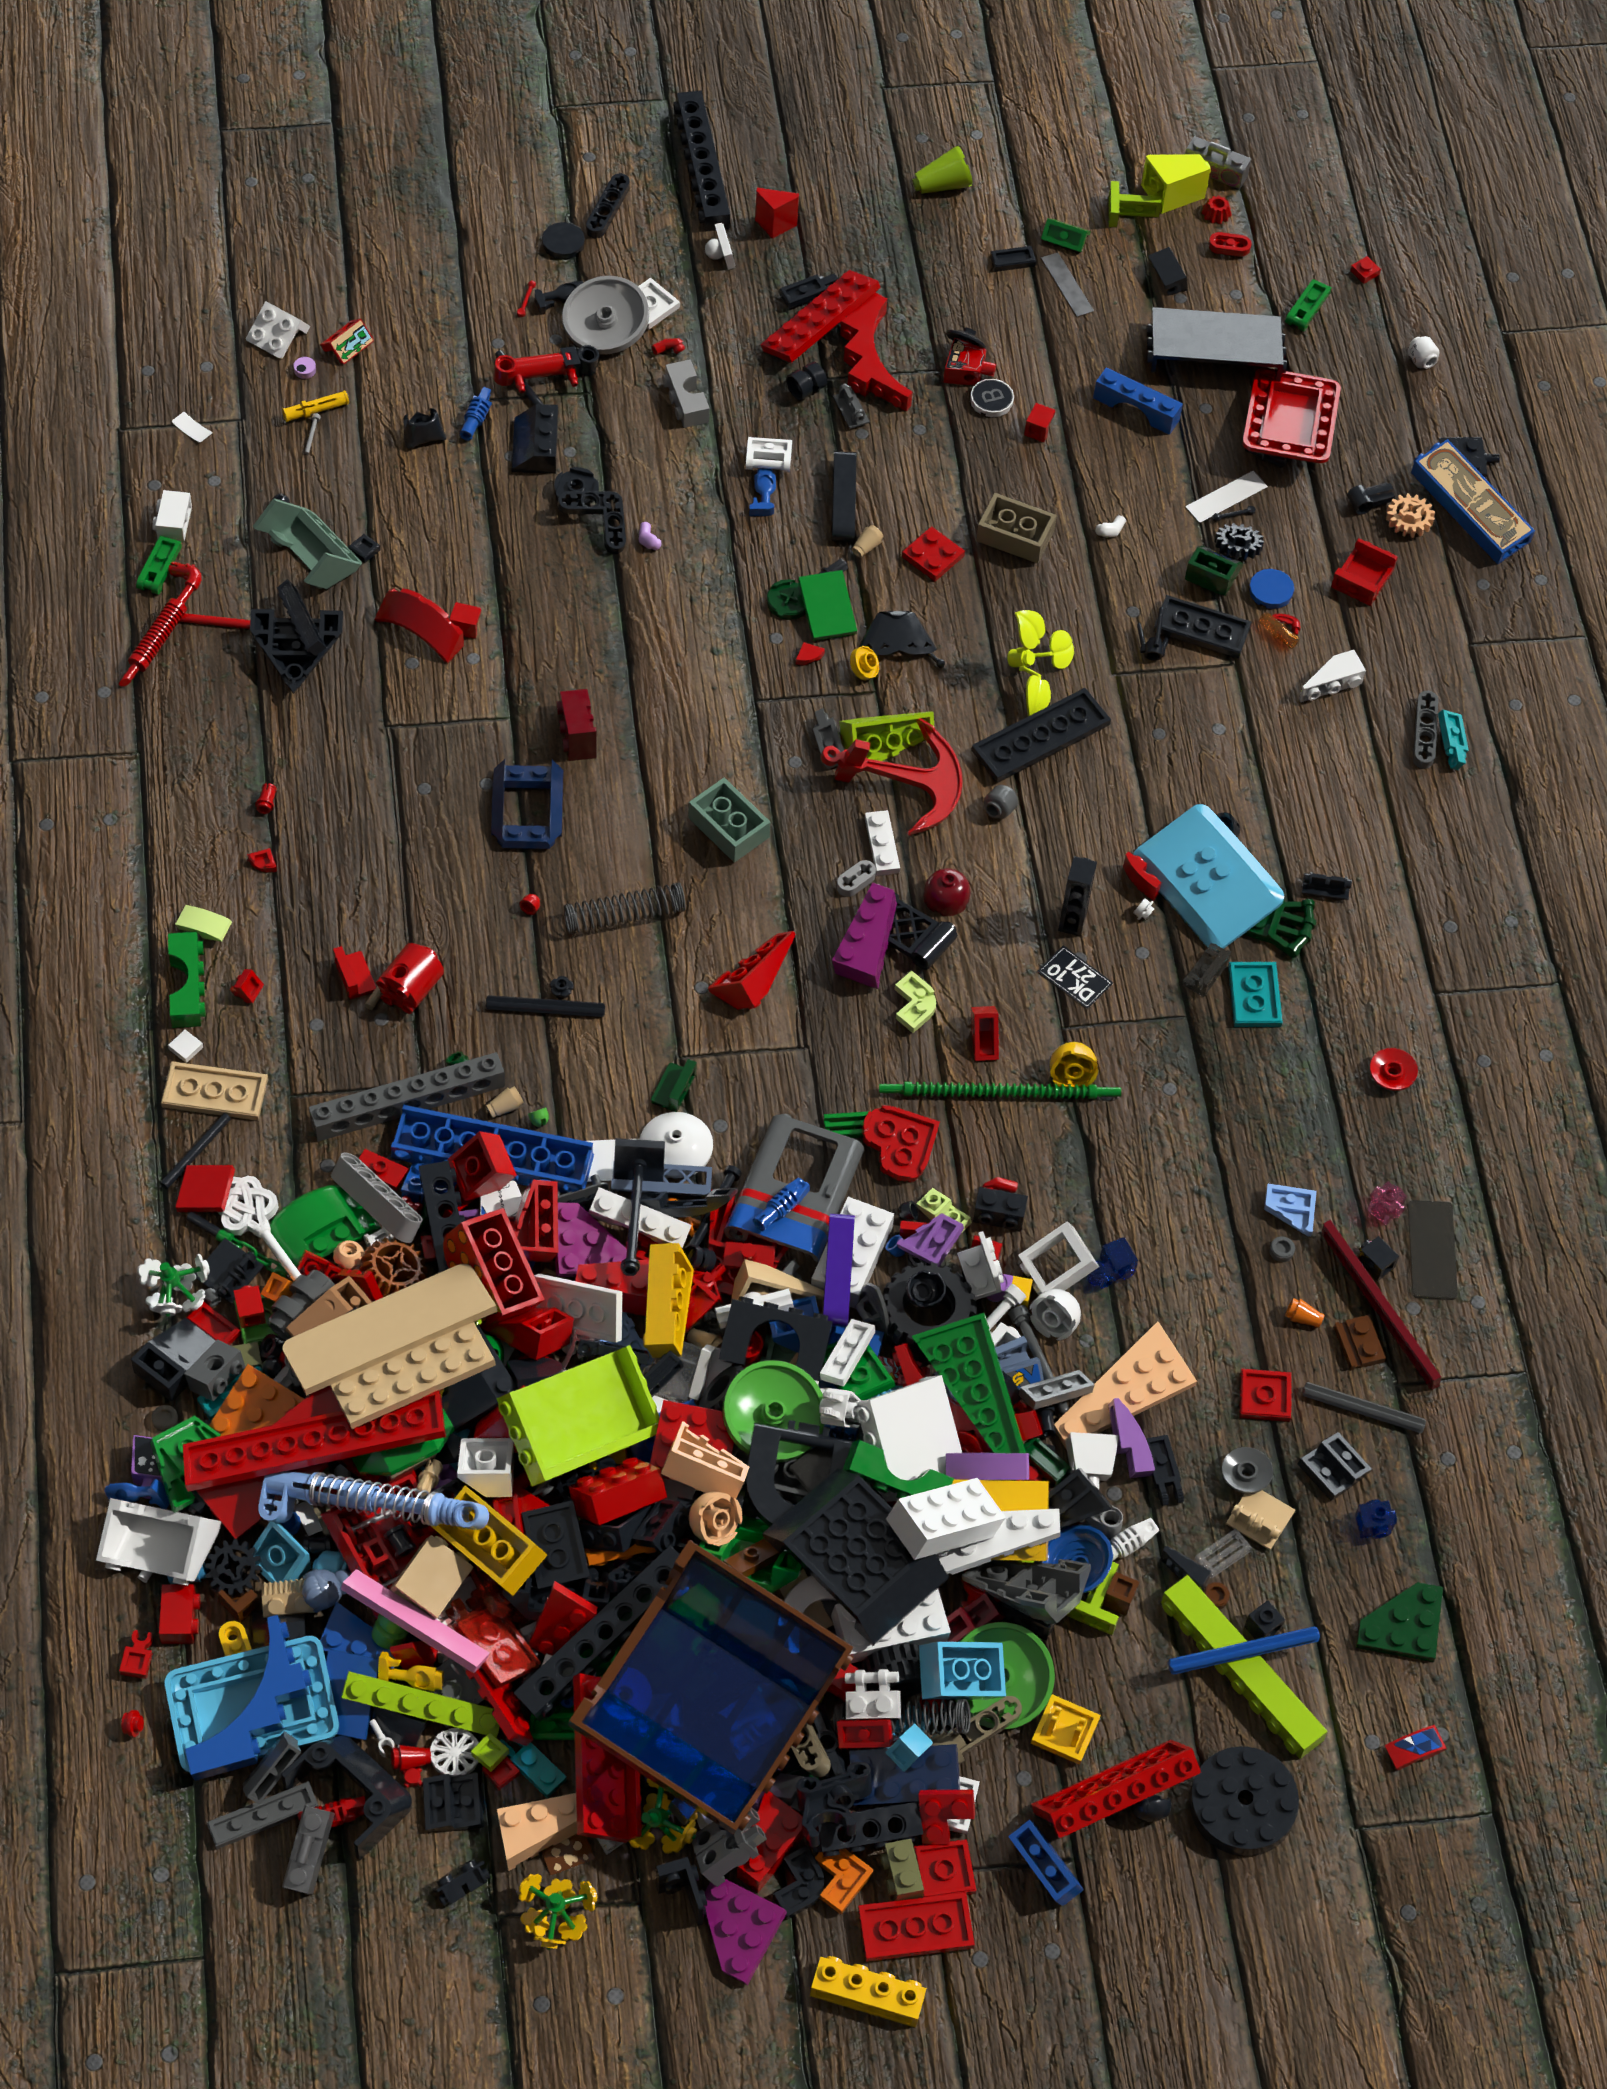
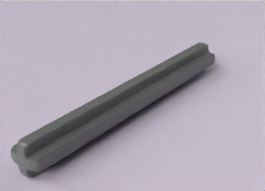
M1306 1382L1303 1389L1304 1397L1418 1433L1424 1431L1426 1424L1424 1418L1310 1382Z

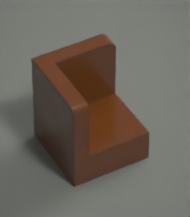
M1115 1572L1102 1606L1126 1616L1140 1582Z
M222 1589L217 1593L219 1603L239 1623L251 1615L252 1611L260 1607L258 1595L252 1589L248 1592L244 1589V1596H241L236 1591L234 1597H230L229 1593L226 1594Z

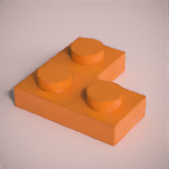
M846 1848L839 1849V1855L823 1857V1852H819L815 1857L819 1866L834 1876L820 1894L819 1899L842 1914L873 1875L874 1869Z

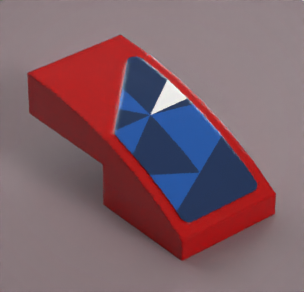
M1435 1725L1420 1729L1385 1745L1398 1771L1421 1759L1425 1761L1447 1750Z

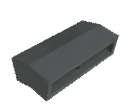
M285 1731L281 1734L243 1782L242 1789L247 1798L258 1804L264 1800L282 1777L281 1774L301 1753L298 1740Z

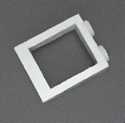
M1065 1222L1018 1255L1023 1262L1020 1264V1267L1027 1277L1032 1276L1035 1281L1032 1286L1038 1295L1050 1289H1062L1065 1291L1099 1267L1083 1240L1069 1222ZM1066 1238L1081 1262L1046 1285L1032 1261Z

